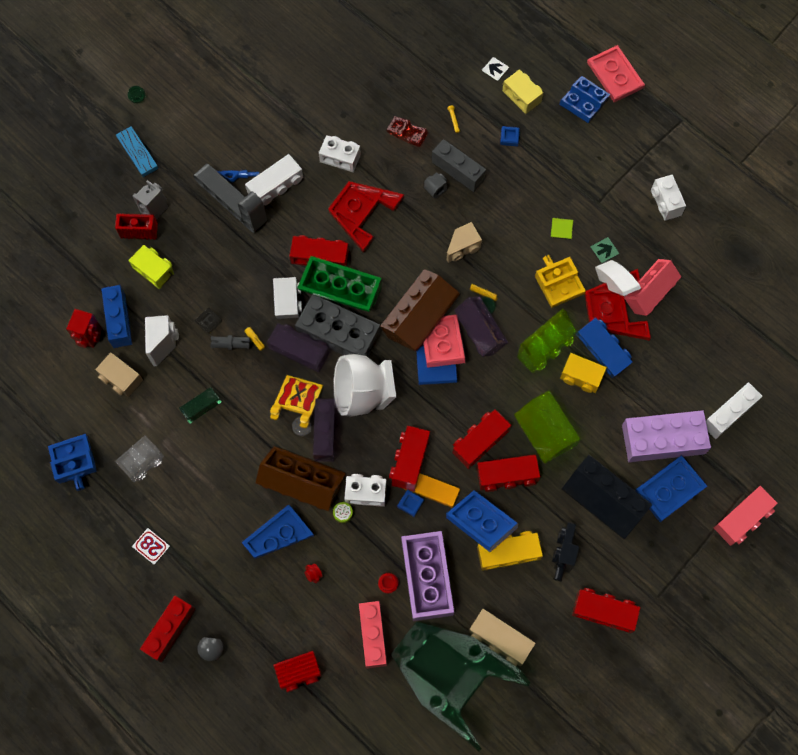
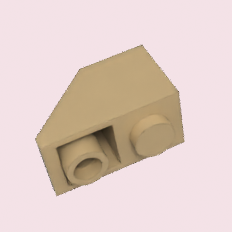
M472 222L455 229L447 251L448 263L458 261L468 253L473 254L481 248L482 239Z

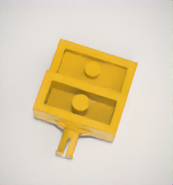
M550 255L543 257L546 267L537 270L535 278L551 308L585 294L586 290L577 276L578 271L570 257L553 263Z

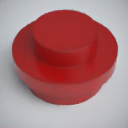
M308 564L304 572L306 578L310 582L318 583L319 579L322 578L321 570L316 564Z
M385 573L379 578L378 586L384 593H393L398 588V579L392 573Z

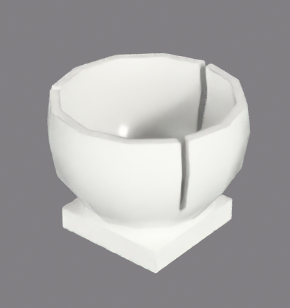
M350 354L339 357L334 373V398L337 410L342 416L352 417L368 414L374 408L376 410H383L396 398L391 360H384L380 365H377L367 356Z

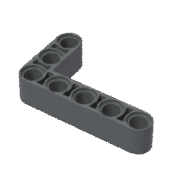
M205 164L193 175L196 182L252 233L267 222L263 202L253 191L246 197L243 196L209 164Z

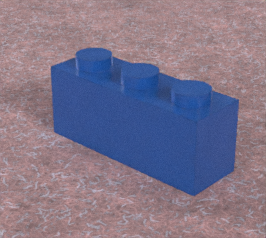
M117 285L101 288L108 341L113 348L132 345L126 296L122 287Z
M594 318L579 330L576 335L601 365L607 367L605 371L613 378L632 363V356L626 349L622 350L618 345L620 342L615 335L608 333L606 324L601 319Z

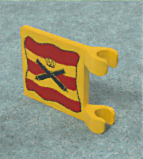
M287 375L270 410V418L278 420L281 408L302 414L300 427L307 428L323 385Z

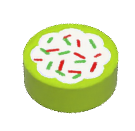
M345 502L336 504L333 509L335 520L339 523L350 521L353 516L352 507Z

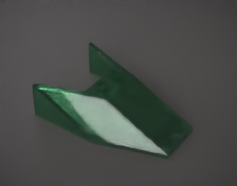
M416 622L391 653L422 706L478 752L482 748L462 718L461 710L485 678L493 676L525 686L530 684V681L520 669L476 638Z

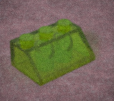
M563 308L520 344L517 358L532 373L537 369L539 371L547 365L546 361L550 358H556L561 353L560 349L564 346H570L575 341L576 330Z
M549 390L532 399L514 414L544 464L577 446L580 441L578 434Z

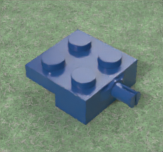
M83 434L48 446L51 457L50 464L55 481L60 484L74 480L76 491L83 490L82 477L97 472L88 436Z

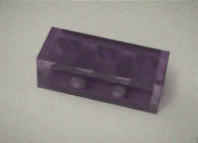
M480 296L468 297L454 310L458 320L465 327L467 335L472 339L478 353L482 357L494 355L508 343Z
M278 323L267 341L269 349L317 372L321 370L330 354L326 343L321 340L315 341L304 332L298 333L287 324L281 325Z
M315 399L313 457L315 461L334 462L335 399Z

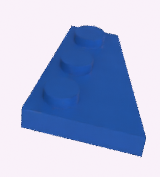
M287 505L246 538L242 544L256 559L313 537L314 534L291 506Z

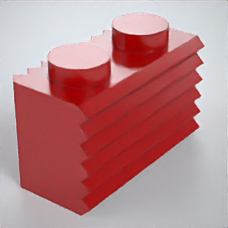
M116 214L115 229L121 239L142 238L144 240L146 238L147 240H155L157 238L158 223L154 214Z
M314 651L274 664L281 690L286 689L287 692L298 689V685L305 682L306 685L314 684L322 676Z

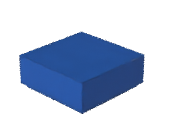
M502 126L500 145L518 147L520 128Z
M407 490L397 508L415 517L424 499Z

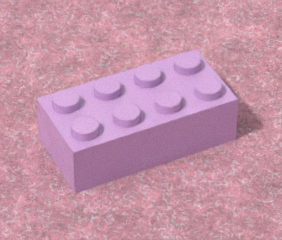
M704 410L627 418L622 424L628 462L675 458L681 455L683 457L703 455L711 449Z
M442 531L402 536V548L413 621L453 616L454 608Z

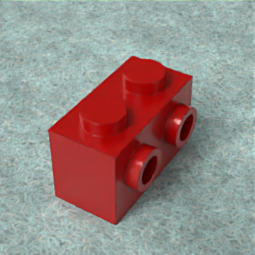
M75 309L66 330L71 335L70 337L75 340L76 345L83 348L87 346L94 348L95 343L101 337L102 327L94 315Z

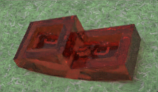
M397 116L393 117L386 129L391 135L418 147L421 146L428 134L427 129L411 125L410 120Z

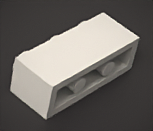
M288 154L245 184L247 193L249 194L253 191L260 197L263 205H268L273 198L284 194L289 187L298 184L302 180V169Z
M748 382L706 420L708 432L717 439L761 399L762 395Z

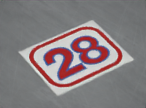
M147 528L132 547L151 563L155 564L170 546Z

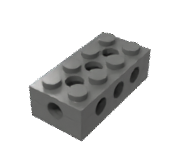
M313 294L295 324L297 334L342 355L357 354L368 357L381 334L380 324Z

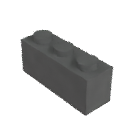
M444 139L432 151V163L471 191L475 192L485 180L486 169Z

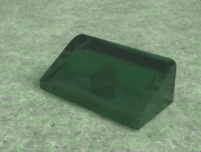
M212 387L179 407V409L190 424L220 404L221 400Z

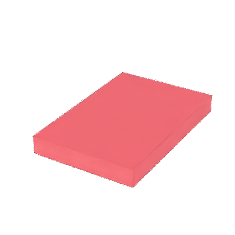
M618 45L587 60L588 65L606 92L610 94L613 102L623 99L645 87L644 82Z
M457 314L443 316L423 342L427 368L465 363Z

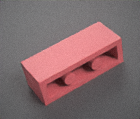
M658 259L638 281L641 289L627 294L624 299L635 314L647 316L664 299L669 290L676 285L681 275L671 260Z
M759 486L718 523L714 529L730 546L735 542L739 545L748 537L745 534L748 530L753 532L761 525L759 520L762 517L767 519L775 512L773 507L778 503Z
M379 601L359 603L366 669L387 666Z

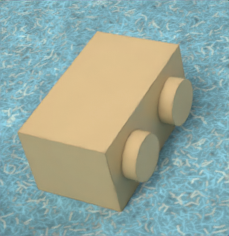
M111 352L95 369L99 374L98 378L106 385L108 383L113 385L112 389L120 396L124 394L129 397L143 381L140 374Z

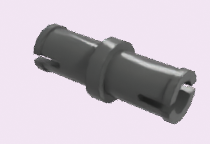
M228 335V337L211 336V348H228V350L233 348H250V337H233V335Z

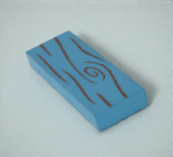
M132 126L116 134L142 177L158 169L157 164Z

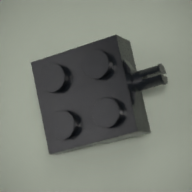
M568 522L566 527H562L558 534L556 543L560 545L559 547L557 546L552 558V562L555 563L554 569H556L553 579L562 582L563 573H570L575 566L579 546L571 544L576 524Z

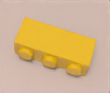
M532 531L522 532L520 536L516 537L509 535L491 552L480 544L477 545L482 571L537 561L543 557L538 533H532Z

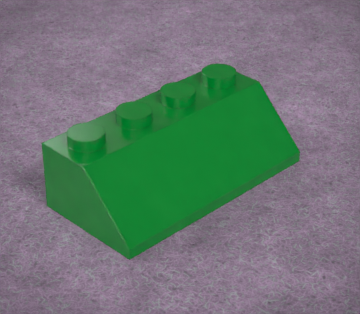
M310 256L297 289L369 312L376 304L382 288V280L380 277Z

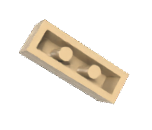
M484 609L481 610L469 629L472 639L478 643L485 642L489 645L488 649L497 655L499 653L507 657L505 660L515 667L517 664L519 666L523 665L535 645V642Z

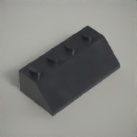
M590 455L584 459L561 489L622 539L629 535L652 506L650 502Z

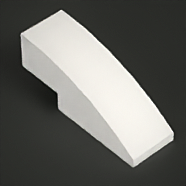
M613 260L595 267L599 281L607 283L608 289L612 292L625 296L641 289L640 284L623 266Z

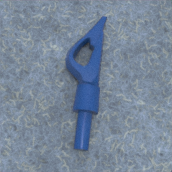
M248 170L217 171L231 183L235 182L237 178H248L249 176L260 174L259 172H248Z

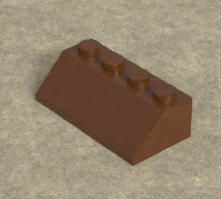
M424 269L381 324V328L388 339L416 352L460 294L439 275Z
M274 446L260 463L255 483L266 489L295 498L300 502L316 506L318 509L329 511L335 502L346 473Z

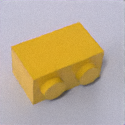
M570 353L560 379L568 385L581 387L585 392L596 393L607 367Z

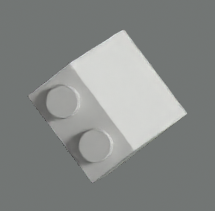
M168 315L145 317L146 355L153 366H158L176 347V340L179 339L178 329H175V324L171 322Z

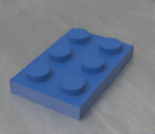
M681 455L635 491L652 504L650 511L659 522H662L704 490L707 485Z
M472 491L446 513V518L489 552L495 549L518 528L516 521L476 491Z

